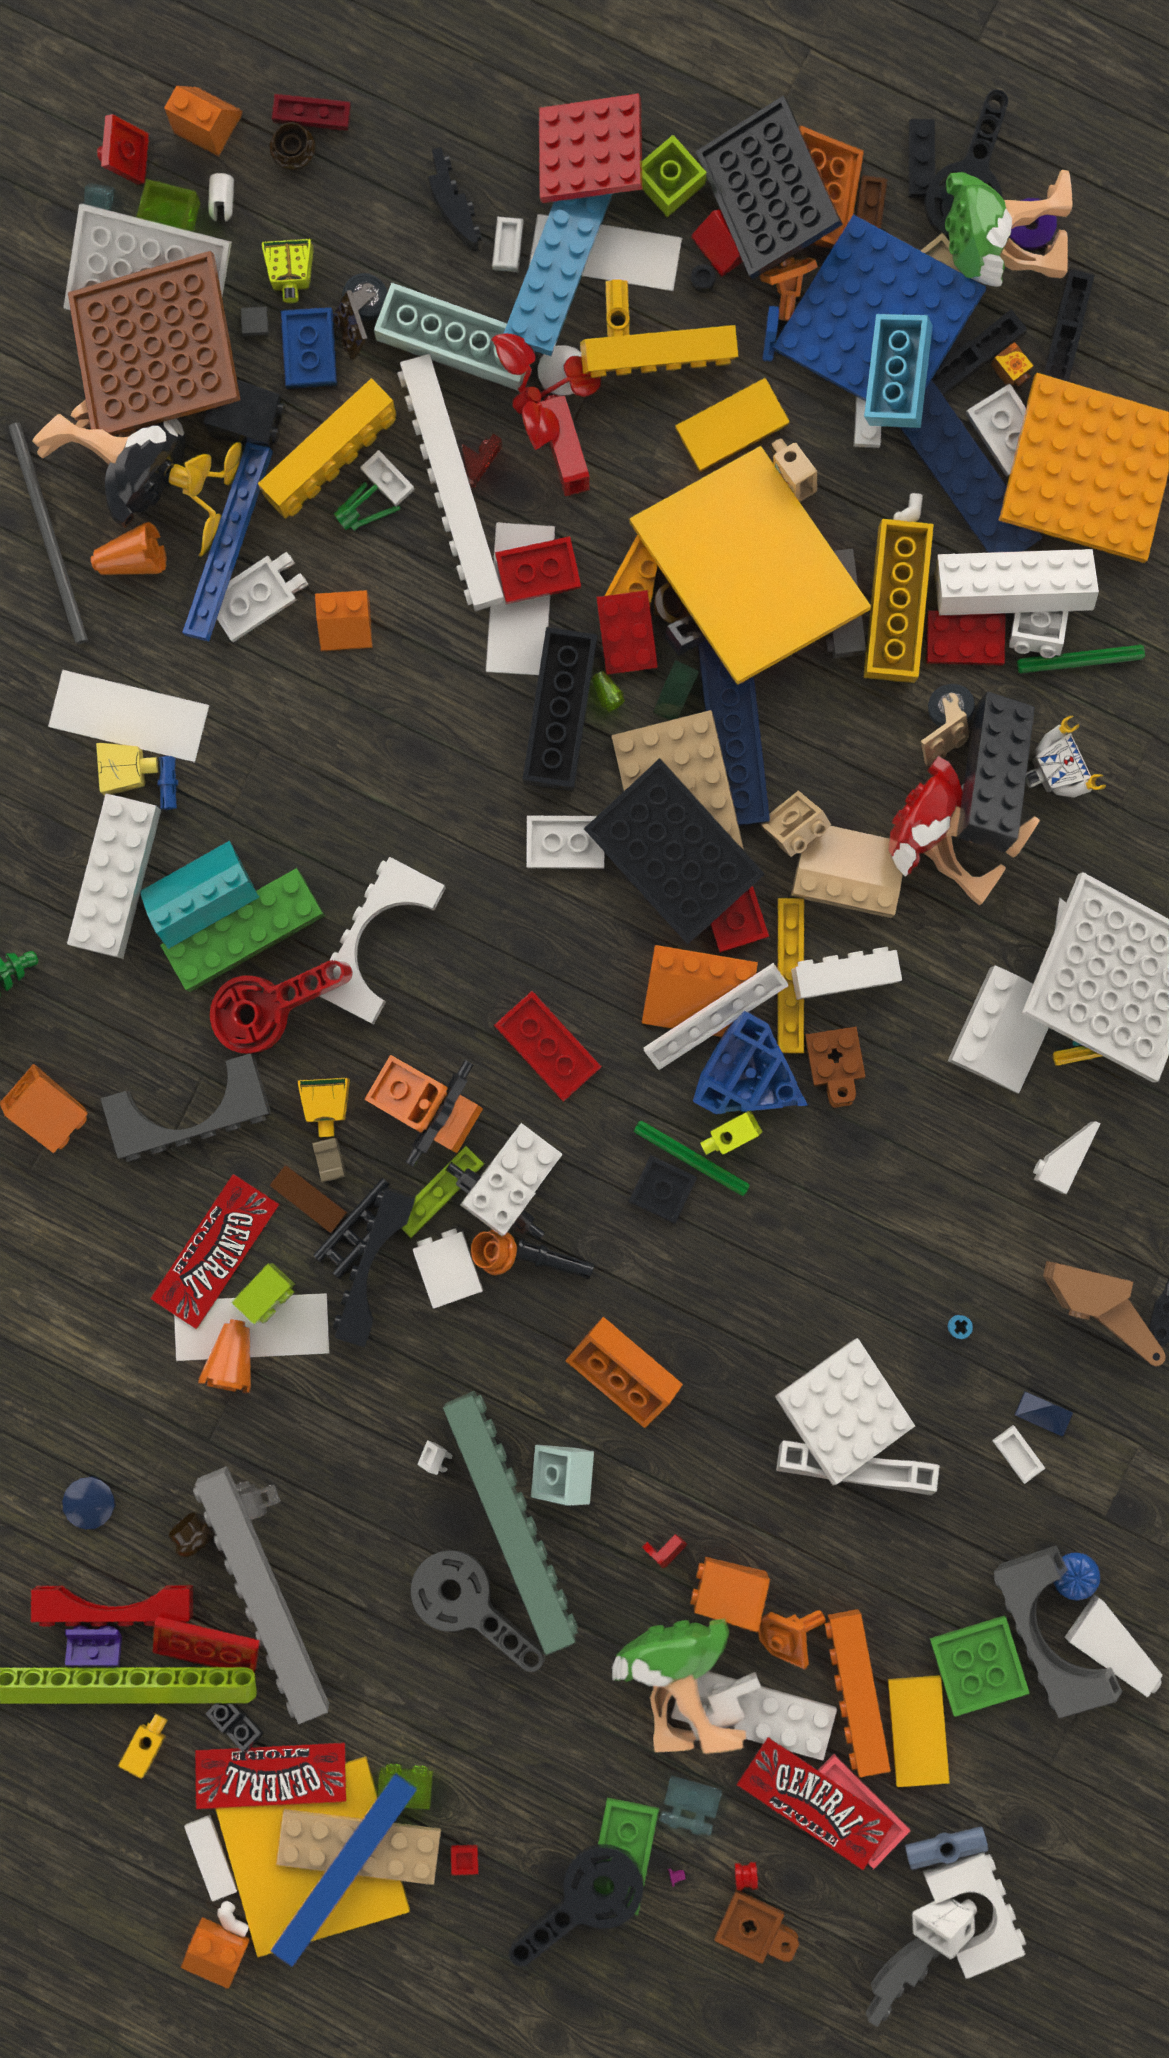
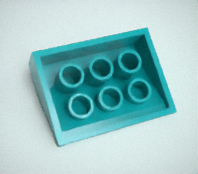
M230 841L140 891L153 928L168 949L259 898Z

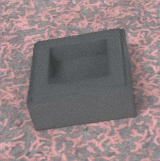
M267 307L241 308L243 336L269 335Z

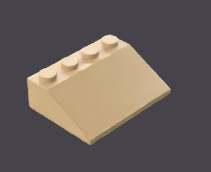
M834 826L828 827L825 835L813 839L807 844L805 851L799 854L791 897L804 898L805 900L892 918L896 912L903 874L896 867L889 853L890 839Z

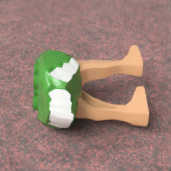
M1068 170L1060 171L1055 185H1050L1048 188L1047 199L1040 201L1004 200L992 187L976 177L964 172L951 173L946 180L947 193L954 195L951 210L945 221V228L949 233L950 240L949 252L952 254L954 265L966 278L999 287L1003 281L1002 275L1005 267L1011 270H1033L1053 278H1063L1068 272V238L1065 230L1057 232L1053 244L1046 246L1044 256L1023 250L1009 237L1012 228L1030 225L1040 216L1054 215L1067 217L1070 214L1073 205Z
M725 1619L712 1620L709 1623L710 1628L697 1622L689 1623L688 1620L676 1622L673 1627L664 1628L663 1625H656L650 1627L648 1631L628 1643L616 1655L612 1666L613 1680L620 1681L623 1679L628 1682L636 1679L637 1681L644 1682L646 1685H653L654 1689L650 1700L655 1723L654 1752L685 1751L694 1748L693 1741L696 1738L692 1730L674 1728L668 1723L667 1707L672 1695L676 1698L679 1711L698 1730L703 1753L743 1748L742 1740L746 1739V1731L720 1728L712 1725L702 1707L697 1685V1678L707 1673L713 1667L726 1647L729 1630Z

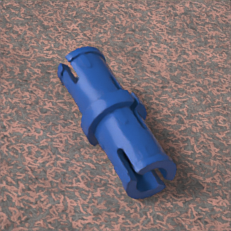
M173 756L159 757L160 780H157V784L160 787V809L163 810L177 809L176 786H178V780H176L175 774L176 757Z

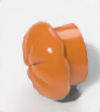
M492 1229L489 1232L479 1233L473 1239L471 1244L472 1260L491 1275L503 1274L515 1262L517 1246L509 1232L501 1236Z

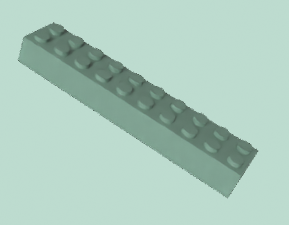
M475 1391L447 1402L443 1409L545 1654L547 1655L575 1643V1634L578 1633L577 1622L574 1615H568L566 1611L568 1609V1601L563 1589L558 1590L556 1587L558 1577L553 1565L548 1566L545 1561L547 1559L546 1555H548L543 1541L538 1542L535 1537L537 1535L536 1531H538L533 1517H527L525 1510H527L526 1500L523 1493H517L515 1489L517 1485L516 1476L512 1467L507 1469L505 1465L507 1455L502 1443L497 1445L494 1437L497 1431L492 1419L487 1420L484 1412H486L487 1407L482 1395L477 1396Z

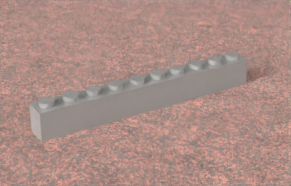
M226 1466L198 1478L195 1483L196 1487L193 1488L195 1497L199 1503L203 1502L206 1512H204L205 1520L208 1526H213L216 1536H214L217 1548L225 1553L227 1558L225 1566L228 1573L235 1576L237 1581L235 1584L236 1592L240 1599L244 1598L248 1606L245 1608L246 1615L251 1623L254 1622L257 1627V1640H260V1646H265L267 1650L266 1660L271 1670L275 1669L278 1676L276 1683L280 1693H285L289 1701L286 1705L292 1718L296 1717L298 1724H301L327 1713L329 1701L228 1467Z

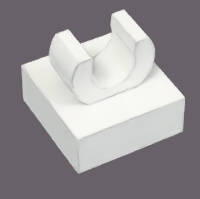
M427 1440L418 1465L427 1472L437 1475L439 1471H447V1468L441 1464L445 1457L452 1459V1455L437 1443Z

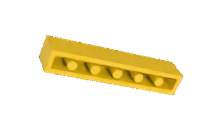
M735 325L584 339L580 342L583 374L591 373V378L607 376L606 372L616 371V375L632 374L631 369H641V373L657 371L656 367L666 366L667 371L682 369V364H691V368L705 367L706 362L715 361L716 366L731 364V360L738 357Z

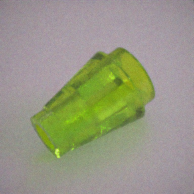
M604 671L592 677L591 680L603 708H606L607 711H613L625 702L623 698L624 693Z

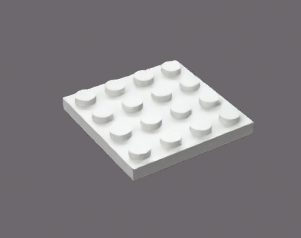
M858 1338L849 1342L775 1396L832 1485L841 1482L915 1427Z

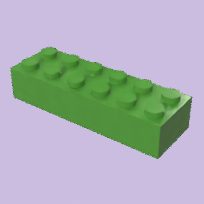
M297 868L257 890L259 898L169 949L164 943L161 944L164 953L186 991H194L325 917Z

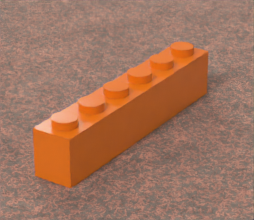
M856 1609L829 1614V1623H824L827 1639L832 1638L834 1649H829L832 1665H837L839 1675H834L837 1691H842L843 1701H839L842 1718L847 1717L848 1727L844 1728L847 1744L852 1743L853 1753L849 1754L851 1769H856L859 1777L891 1772L861 1613Z

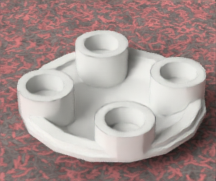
M562 345L555 346L552 356L544 354L540 358L538 365V377L543 389L546 390L562 379L567 378L563 369L565 361L571 356H581V352L576 348ZM570 382L551 392L560 396L574 394L570 387Z

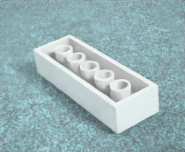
M1093 549L939 554L934 572L939 615L1094 610L1099 593Z
M105 794L67 942L68 945L123 959L161 809L157 806Z

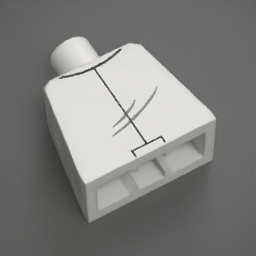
M952 1898L937 1904L933 1901L912 1913L913 1934L952 1959L974 1935V1915L977 1913V1908L969 1899L961 1904Z

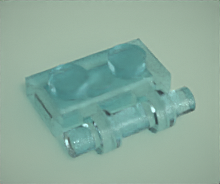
M671 1776L664 1804L673 1806L672 1813L662 1811L659 1821L667 1823L669 1827L675 1829L682 1827L692 1830V1833L700 1835V1833L711 1835L713 1825L703 1821L705 1815L713 1818L716 1817L722 1790ZM682 1809L695 1812V1819L680 1816Z

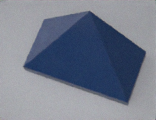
M1024 1391L1014 1415L1063 1437L1073 1412Z

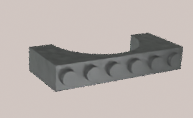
M250 1053L226 1061L228 1082L221 1104L207 1120L191 1128L172 1130L155 1124L138 1109L129 1091L100 1098L118 1159L126 1158V1162L142 1158L141 1153L149 1150L151 1154L166 1151V1145L175 1143L176 1147L192 1143L190 1138L199 1135L201 1140L216 1136L215 1131L222 1128L229 1132L241 1128L240 1123L250 1120L252 1125L265 1121V1116L271 1114L254 1054Z
M1056 1545L1001 1563L994 1571V1580L996 1586L1003 1592L1008 1612L1012 1613L1015 1619L1018 1635L1024 1639L1027 1646V1655L1037 1668L1039 1682L1046 1688L1049 1695V1704L1056 1711L1058 1717L1062 1718L1116 1702L1122 1690L1112 1667L1106 1669H1087L1073 1665L1059 1657L1047 1645L1041 1635L1036 1617L1039 1595L1043 1588L1061 1579L1067 1571V1567Z

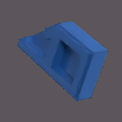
M769 306L763 361H772L774 356L773 346L776 341L779 309L775 306Z

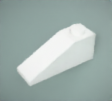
M1096 1121L1088 1123L1045 1156L1044 1160L1040 1159L1033 1171L1036 1174L1034 1180L1061 1194H1067L1100 1123Z

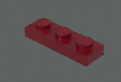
M274 94L272 121L273 123L284 124L293 122L301 126L348 131L351 102Z

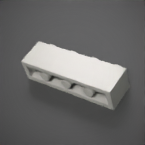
M888 947L873 949V954L864 955L863 951L849 953L848 958L840 960L838 955L824 957L822 963L813 964V960L797 962L798 967L791 969L796 1000L902 981L897 950L889 951Z

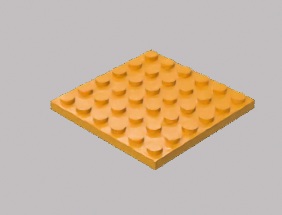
M1036 373L1033 378L999 521L1145 563L1149 557L1169 472V412Z

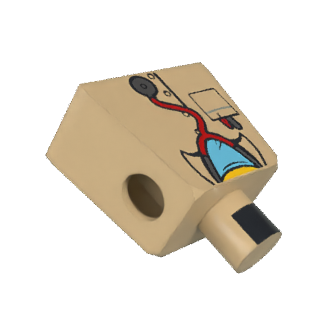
M783 439L773 442L770 449L774 454V466L800 502L817 492V470L797 443L787 446Z

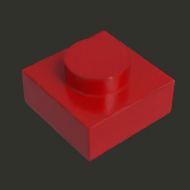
M478 1845L451 1846L452 1875L478 1874Z

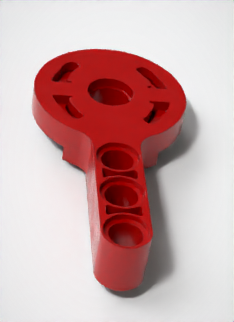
M331 960L276 986L272 982L257 976L235 977L223 984L212 1000L210 1021L214 1034L224 1046L232 1051L249 1054L263 1052L271 1048L281 1038L291 1009L348 983L352 978V968L346 962ZM339 966L341 975L338 979H335L333 971L335 967ZM313 977H316L318 980V986L315 990L310 985ZM291 987L295 990V997L292 1000L288 997V991ZM245 1005H250L254 1009L255 1017L250 1024L246 1025L241 1020L240 1012Z

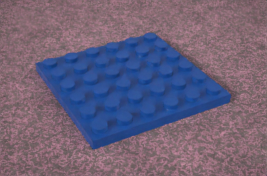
M853 214L775 342L773 349L866 401L876 314L928 315L933 327L926 389L986 291V286L971 278H966L955 269Z

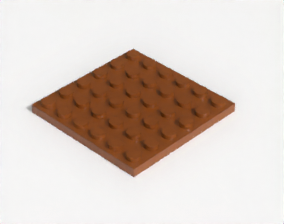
M212 251L68 292L91 430H104L108 434L115 436L240 401L215 255Z

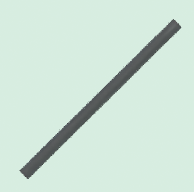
M13 423L8 428L76 644H83L88 641L22 426L21 423Z

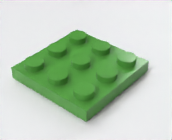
M1005 1616L929 1638L954 1717L1030 1694Z

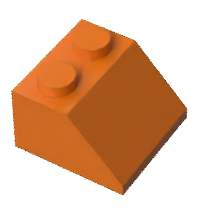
M367 590L315 594L321 651L373 648L370 600Z
M202 1917L181 1968L229 1989L250 1938L247 1936L244 1938L225 1930L222 1925Z

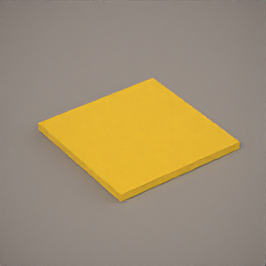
M367 1756L345 1762L346 1802L216 1808L257 1957L273 1953L271 1952L272 1947L326 1872L276 1865L284 1809L363 1819L378 1798ZM357 1875L311 1941L410 1912L402 1881Z

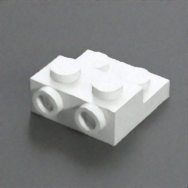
M1068 611L1015 613L1009 647L1014 648L1020 654L1034 651L1040 652L1041 656L1045 658H1052L1055 655L1060 656L1064 644Z

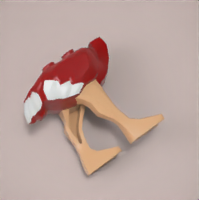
M937 756L927 770L932 775V778L925 784L919 783L915 790L912 789L904 801L907 804L893 818L891 823L895 826L890 832L888 850L896 867L904 876L909 875L912 872V868L917 867L920 861V854H926L934 861L938 871L955 880L974 902L981 905L1004 873L1006 867L1000 864L981 877H972L957 861L951 836H957L963 791L958 776L951 764ZM1032 817L1020 826L1018 839L1006 851L1011 857L1014 858L1018 855L1040 821L1037 817Z

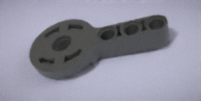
M445 1550L433 1554L423 1561L412 1579L411 1598L417 1614L425 1623L442 1631H458L467 1627L475 1628L525 1671L534 1672L542 1666L545 1661L544 1650L491 1605L492 1590L490 1588V1580L486 1570L476 1558L463 1551ZM443 1560H444V1564H452V1565L458 1566V1567H459V1571H458V1568H457V1567H454V1566H451V1565H443ZM454 1580L460 1585L461 1594L458 1599L449 1600L444 1597L442 1586L445 1581ZM437 1617L440 1618V1619H442V1620H448V1621H450V1622L441 1621V1620L437 1619ZM486 1618H495L498 1621V1629L495 1631L489 1630L485 1624ZM513 1634L518 1638L519 1644L517 1647L511 1648L506 1644L505 1639L507 1635ZM530 1651L535 1652L539 1656V1663L536 1665L529 1664L526 1660V1653Z

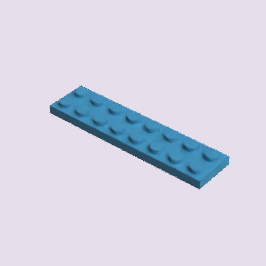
M613 194L555 201L553 203L504 333L518 335L524 338L525 343L531 346L533 351L552 356Z

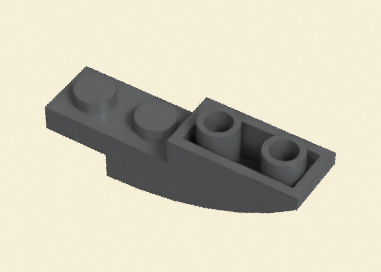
M917 1938L889 1959L870 1984L876 1996L865 2012L868 2021L878 2027L881 2020L885 2021L891 2012V2004L895 1997L898 1999L905 1989V1981L915 1987L918 1980L922 1981L928 1972L927 1965L931 1959H935L940 1952L922 1939Z

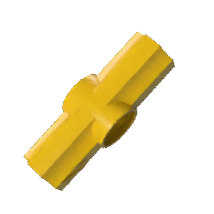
M612 279L606 281L607 337L630 335L628 280ZM618 315L623 317L625 322L621 326H615L612 324L611 319Z

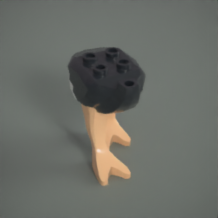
M85 399L71 413V416L78 420L76 425L61 414H58L33 438V442L39 447L37 454L41 458H45L60 446L71 441L89 448L109 465L105 477L107 507L113 520L126 528L134 519L133 513L146 511L150 505L154 506L159 501L164 489L167 486H172L169 483V475L175 464L181 465L185 452V434L177 418L161 422L158 426L119 434V437H114L104 430H89L87 428L90 427Z

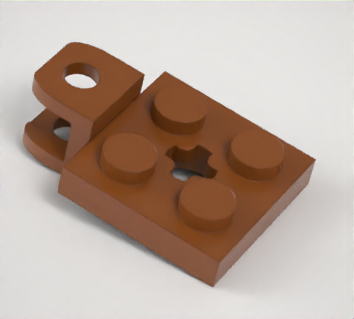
M857 1027L805 1034L813 1087L826 1085L828 1101L833 1108L852 1105L856 1096L854 1080L865 1079ZM832 1050H837V1053L842 1054V1057L839 1058V1063H834L833 1059H828V1055L832 1053ZM838 1092H844L846 1097H840Z
M737 1890L734 1892L714 1937V1941L762 1964L767 1953L782 1961H792L799 1945L798 1934L792 1928L781 1924L784 1917L783 1911ZM752 1920L757 1928L747 1933L745 1932V1926L742 1924L744 1921ZM784 1942L789 1943L788 1945H782Z

